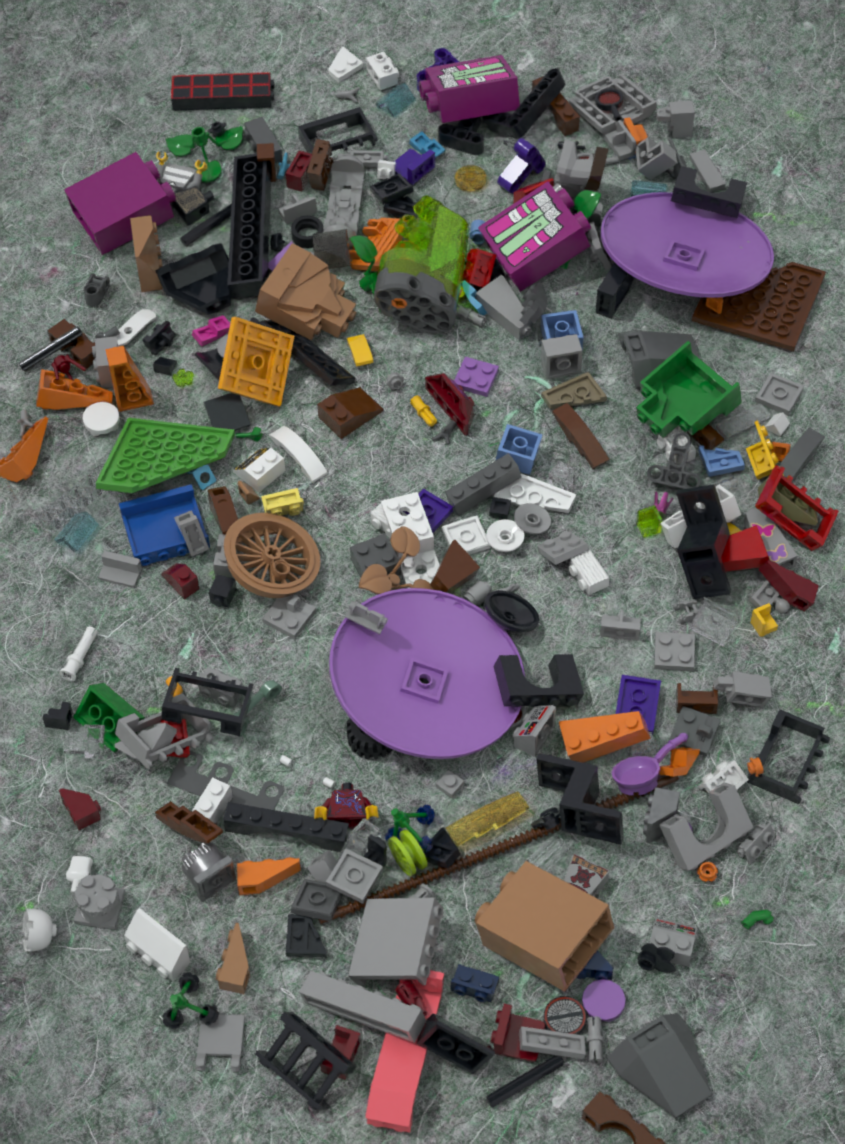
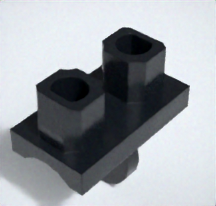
M165 321L162 325L157 324L154 327V333L151 336L146 335L142 339L145 347L150 349L152 355H157L165 346L170 347L173 344L172 338L176 334L171 329L169 321Z

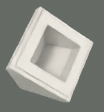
M782 412L775 414L765 427L768 431L781 437L790 425V422Z

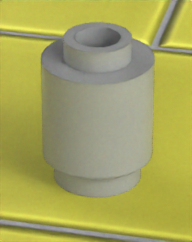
M478 581L465 592L463 599L479 606L485 601L492 588L487 582Z

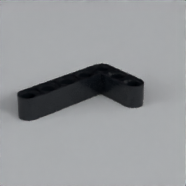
M559 69L549 70L513 114L503 112L482 116L489 130L515 139L523 137L565 87L566 83Z

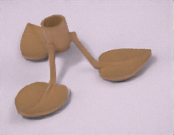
M405 526L396 529L391 535L390 542L393 549L398 553H403V556L393 571L387 575V571L382 565L372 564L364 571L359 582V588L366 589L375 594L407 587L433 590L430 583L423 579H417L413 585L411 583L400 585V578L395 574L407 555L414 557L419 553L420 542L416 534Z

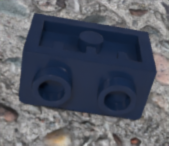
M458 964L455 976L451 980V991L460 996L468 995L474 997L479 1002L487 1001L492 1003L499 982V976Z

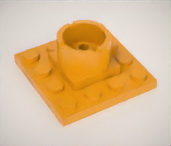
M232 317L218 389L273 406H281L294 336L248 320Z

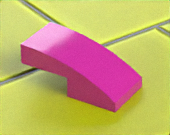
M224 315L210 319L207 326L193 330L192 336L200 346L207 345L228 333L230 322Z

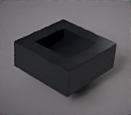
M493 497L489 516L508 519L511 500Z

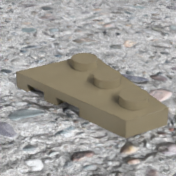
M589 372L541 392L542 399L550 409H556L566 403L570 406L607 401L606 394Z

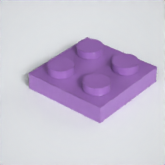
M465 357L454 381L457 385H461L464 391L487 397L498 374L499 366Z

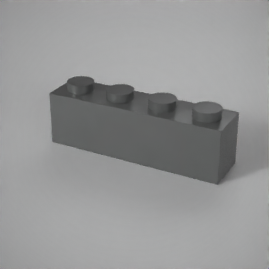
M509 453L445 491L449 504L453 506L458 516L520 479L519 467Z

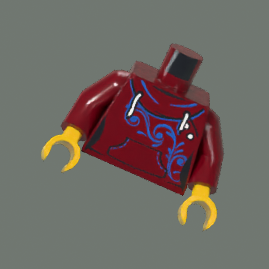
M346 782L341 785V790H334L331 797L327 798L322 806L315 807L314 819L320 817L326 820L327 817V820L349 823V829L367 828L369 817L379 818L378 807L372 805L367 797H363L361 790H354V785Z

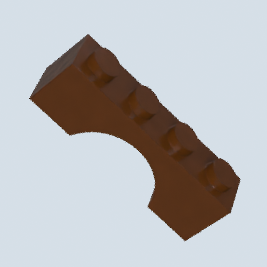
M543 77L532 81V90ZM559 93L549 105V108L554 115L557 128L564 136H568L579 131L580 116L565 97Z
M599 1091L582 1110V1119L598 1133L606 1129H618L625 1132L634 1144H666L662 1139H656L651 1135L650 1130L644 1124H638L632 1119L633 1116L629 1111L619 1108L615 1100L608 1094L604 1095Z

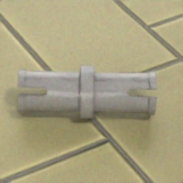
M458 304L457 316H460L466 322L470 321L483 327L487 319L486 316L476 313L472 308H466Z
M594 1016L593 1020L592 1017L587 1018L588 1036L586 1037V1042L589 1044V1062L596 1063V1060H598V1063L603 1062L602 1043H604V1037L601 1036V1018Z

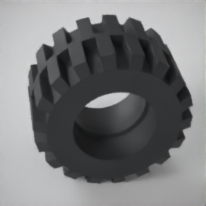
M349 717L346 727L348 744L354 753L357 752L359 757L364 755L365 759L370 757L378 759V756L384 757L386 752L390 753L392 751L391 748L363 734V730Z

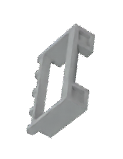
M183 693L172 699L173 703L195 707ZM162 712L139 721V717L135 713L118 719L115 732L117 737L147 769L152 767V761L159 759L161 762L167 761L166 755L170 753L183 754L182 748L189 745L194 749L199 747L198 741L203 739L207 742L213 741V736L209 732L211 727L210 721L206 718L183 714L184 718L199 733L150 754V749L135 732L159 723Z

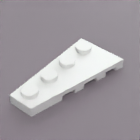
M521 474L520 479L498 491L493 496L511 500V505L515 506L532 503L543 507L545 510L564 513L570 512L576 500V494Z

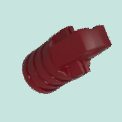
M406 980L396 987L395 992L404 1004L409 1006L411 1004L416 1005L422 1009L424 1016L428 1014L423 999L411 980Z

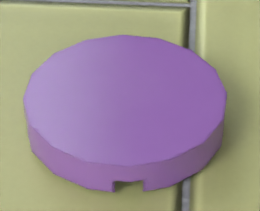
M601 979L592 982L586 987L583 992L582 1003L586 1014L592 1017L593 1020L594 1016L601 1018V1022H610L620 1017L624 1011L625 995L618 984L610 980Z

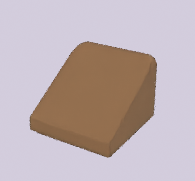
M238 481L239 494L247 504L250 505L260 499L250 485Z

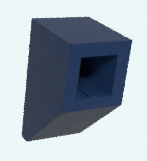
M597 950L576 978L585 979L588 977L595 978L596 980H612L613 967Z

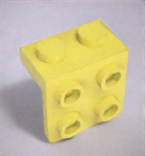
M298 488L261 496L265 513L295 516L303 511L304 501L303 498H300Z

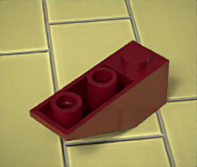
M767 560L759 568L762 575L790 605L805 612L814 604L819 585L770 560Z

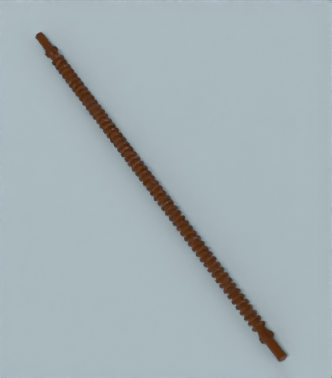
M666 776L657 780L658 784L656 787L661 788L679 780V777ZM633 792L634 795L617 794V797L611 796V799L606 798L605 802L601 800L600 804L596 802L595 805L613 809V806L617 808L618 804L622 806L624 802L629 803V800L634 801V798L639 799L640 796L644 797L645 794L639 795V792ZM558 818L560 823L553 828L545 830L544 826L536 827L535 830L531 828L530 832L526 830L525 834L520 833V836L509 837L508 841L506 839L503 840V843L499 841L498 845L493 844V847L487 846V849L482 848L481 852L477 850L476 854L471 852L470 856L466 854L465 858L460 857V860L456 859L448 869L438 866V869L432 868L431 872L427 870L426 874L422 872L421 876L416 875L415 878L410 877V880L405 879L404 883L399 881L398 885L394 883L393 887L388 886L386 890L382 888L381 892L379 890L376 891V894L372 892L371 896L366 897L363 904L354 900V903L349 901L346 906L340 905L337 907L332 920L339 917L342 919L351 912L355 914L356 910L360 912L361 908L365 909L367 899H389L390 896L394 898L395 894L399 896L400 892L405 893V890L411 891V888L416 889L417 885L420 886L422 883L427 885L428 881L438 880L440 876L444 878L445 874L449 876L450 872L455 873V870L461 871L462 867L466 869L467 865L471 867L472 863L477 864V861L483 862V859L488 860L489 856L491 858L494 857V854L499 856V852L505 853V850L515 849L516 845L521 847L522 843L526 845L527 841L532 842V839L537 840V837L543 838L544 834L548 836L549 832L551 834L554 833V830L558 832L559 828H561V818ZM318 919L320 925L329 922L327 920Z

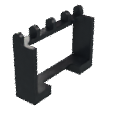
M360 107L298 126L299 139L306 152L311 154L313 146L309 140L317 138V131L345 123L347 128L360 124L365 134L330 144L332 149L330 156L332 151L342 148L344 151H347L348 146L354 144L363 146V142L367 140L370 141L372 146H375L377 136Z
M175 668L162 705L161 720L181 724L183 714L220 721V732L240 736L251 702L254 684L249 683L248 687L236 685V680L233 679L231 683L217 681V676L212 675L211 679L197 677V672L195 671L192 672V675L179 673L180 668ZM186 682L244 695L245 699L240 715L235 716L173 703L172 699L177 683Z
M779 709L772 723L770 734L759 755L762 766H764L783 726L815 738L816 741L794 787L763 774H758V777H756L755 774L751 775L748 773L749 780L747 783L800 804L802 798L795 794L799 787L807 789L809 784L802 779L806 771L810 773L815 772L816 767L810 765L814 755L822 757L824 752L818 749L820 741L829 743L830 737L823 734L824 727Z

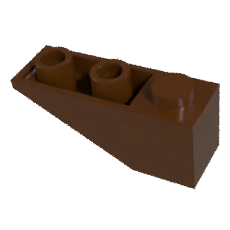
M226 486L208 489L210 510L222 534H226L230 526L238 520L230 493Z

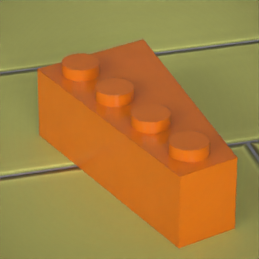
M119 346L105 349L118 411L153 405L151 389L125 347Z
M639 711L559 721L568 757L573 761L582 763L651 739L646 721Z

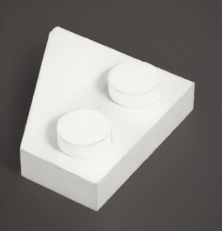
M341 47L328 69V75L340 83L364 68L361 60L346 48Z

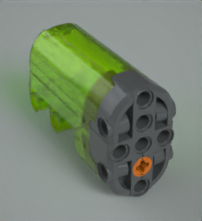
M424 195L414 205V211L419 218L406 214L394 225L397 234L408 239V241L398 242L391 250L382 255L374 291V302L383 315L391 316L400 324L411 326L417 332L440 333L450 331L456 321L470 228L462 216L445 207L440 201Z

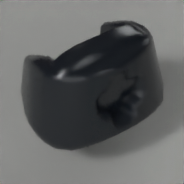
M281 233L272 234L270 248L273 251L280 252L283 249L285 240H283Z

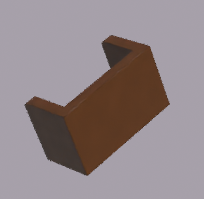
M274 143L257 144V160H270L272 166L271 182H277Z
M677 683L676 713H680L682 706L704 714H716L718 690H715L713 685L712 691H682L681 683Z

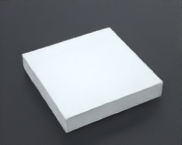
M477 515L442 526V532L448 545L450 546L452 541L456 540L469 555L491 548Z

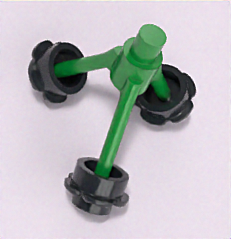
M186 972L180 977L179 986L181 991L170 996L172 1008L163 1014L164 1019L162 1022L166 1027L171 1029L179 1028L184 1022L180 1010L185 1008L200 1013L199 1019L207 1026L217 1021L219 1012L216 1005L210 1006L206 1004L201 1009L188 1003L187 998L184 997L185 993H192L198 990L199 978L196 974Z

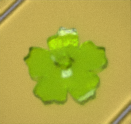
M183 368L179 369L177 374H173L172 379L176 386L184 387L185 384L189 386L192 384L194 374L193 371L189 370L185 373Z

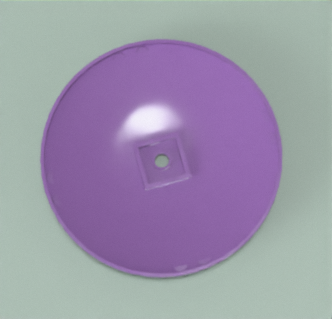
M653 192L629 197L614 205L603 218L600 231L601 241L611 259L633 277L668 292L711 298L737 295L761 284L768 277L773 266L774 252L770 240L761 228L748 217L739 212L738 218L671 202L673 192Z
M406 588L378 594L361 603L368 610H373L381 615L384 614V617L388 619L380 635L347 618L338 627L329 655V674L335 695L344 711L361 730L393 750L428 759H451L479 752L498 741L513 725L520 712L521 706L516 708L512 706L504 707L493 667L499 655H518L522 672L525 676L520 654L504 628L495 623L487 612L463 598L432 589ZM425 678L429 683L424 684L419 679Z

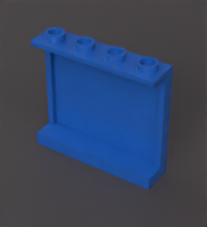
M192 484L119 503L133 556L140 559L141 566H147L158 561H166L169 558L184 556L190 553L174 517L191 510L196 515L207 545L210 548L209 537L203 525Z

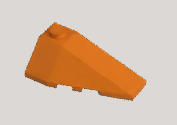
M41 369L36 407L57 410L89 407L97 402L112 404V391L95 385L86 386L80 383L81 380L76 378L74 381L64 378L65 374L58 372L59 380H56L54 371Z
M47 416L35 422L34 426L30 427L21 437L22 440L10 449L11 453L6 458L3 457L0 460V478L18 482L22 479L27 480L33 474L32 470L36 466L48 422Z

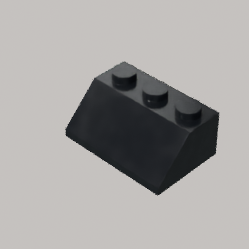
M434 1013L427 1019L417 1041L418 1045L471 1074L476 1073L495 1054L489 1043Z

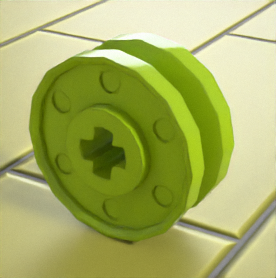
M404 829L399 833L400 840L393 836L388 839V845L399 867L407 876L411 877L416 874L415 866L423 870L428 865L419 843L408 830Z

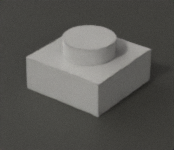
M447 770L436 783V788L450 798H453L464 785V780L450 770Z

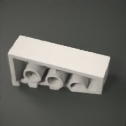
M720 484L716 486L726 522H732L741 516L736 498ZM696 503V506L700 509L705 508L703 503ZM678 511L660 523L667 542L673 548L679 547L687 528L682 511Z

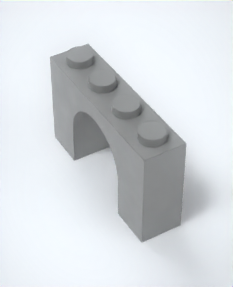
M724 782L708 792L718 815L717 827L708 839L697 841L687 819L677 814L659 824L678 867L688 871L696 869L700 863L713 858L715 853L729 847L733 841L746 836L748 831L754 828L735 785Z

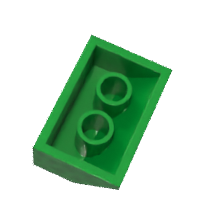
M105 683L89 685L73 716L75 720L113 752L119 750L115 748V743L121 741L115 734L118 719L133 713L139 717V721L145 719L141 713Z

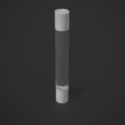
M284 755L281 757L280 763L331 789L335 786L336 782Z

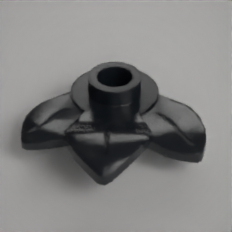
M556 807L546 809L540 814L538 820L531 823V827L544 826L545 830L558 825L560 823L558 819L560 809L558 810Z
M647 943L642 946V952L637 957L638 965L642 969L653 970L655 968L664 973L676 972V968L670 962L675 956L673 950L667 947L657 948L653 943Z

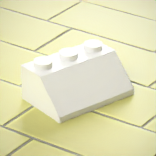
M139 908L124 935L127 943L126 947L135 954L137 952L142 956L141 959L147 965L155 966L157 972L166 979L168 977L174 981L190 964L187 946Z

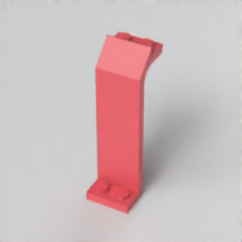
M430 970L426 986H423L417 979H400V983L406 980L413 982L427 1009L426 1020L433 1013L437 1015L443 993L444 973ZM389 1033L385 1034L371 1084L365 1116L367 1124L410 1133L415 1096L428 1051L417 1044L419 1036L415 1043Z

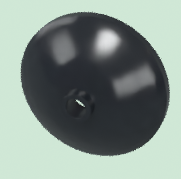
M497 590L490 592L485 598L484 606L488 615L502 628L517 633L533 631L537 627L539 615L536 609L521 596L512 592Z

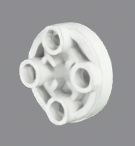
M94 403L86 408L83 413L84 426L92 436L106 434L119 428V411L111 403Z

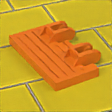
M380 218L368 220V227H364L362 231L373 242L378 252L377 256L374 257L376 261L370 271H380L381 267L383 269L385 263H387L399 245V241L403 239L412 225L410 219ZM353 245V250H348L347 252L349 259H352L350 263L351 268L354 270H367L370 263H366L359 258Z

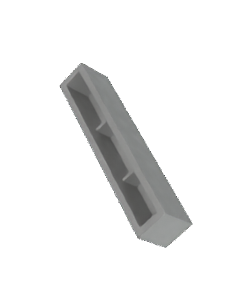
M311 971L299 991L306 1004L415 1043L427 1021L422 1013V1009L416 1005L411 1004L409 1006L397 998L390 999L380 992H370L360 985H350L343 979H333L324 972L316 973Z

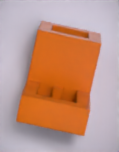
M685 747L672 749L671 764L660 766L659 775H686L698 757L700 749Z

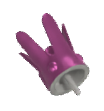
M655 491L651 514L657 520L658 518L666 517V510L674 499L671 498L669 503L667 502L668 492L663 494L658 505V493Z

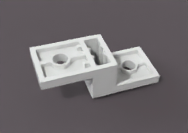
M418 492L381 501L391 534L401 526H405L416 534L420 542L419 553L414 557L407 555L401 564V574L404 583H411L413 585L417 579H423L431 583L439 567V562L434 551V536ZM402 511H407L410 514L407 516H402L400 513ZM396 552V554H397V556H398V558H399V560H400L401 557L403 556V553H398V552ZM418 569L426 570L424 574H418L416 571Z

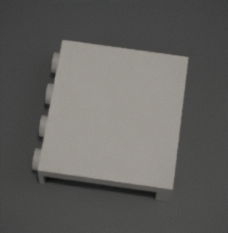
M435 898L367 899L348 976L360 986H365L366 980L417 979L423 986H426L427 977L430 975L431 960L435 953L436 938L439 935L440 920L443 917V907Z

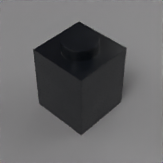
M217 574L209 591L210 603L218 607L229 608L237 590L235 579Z

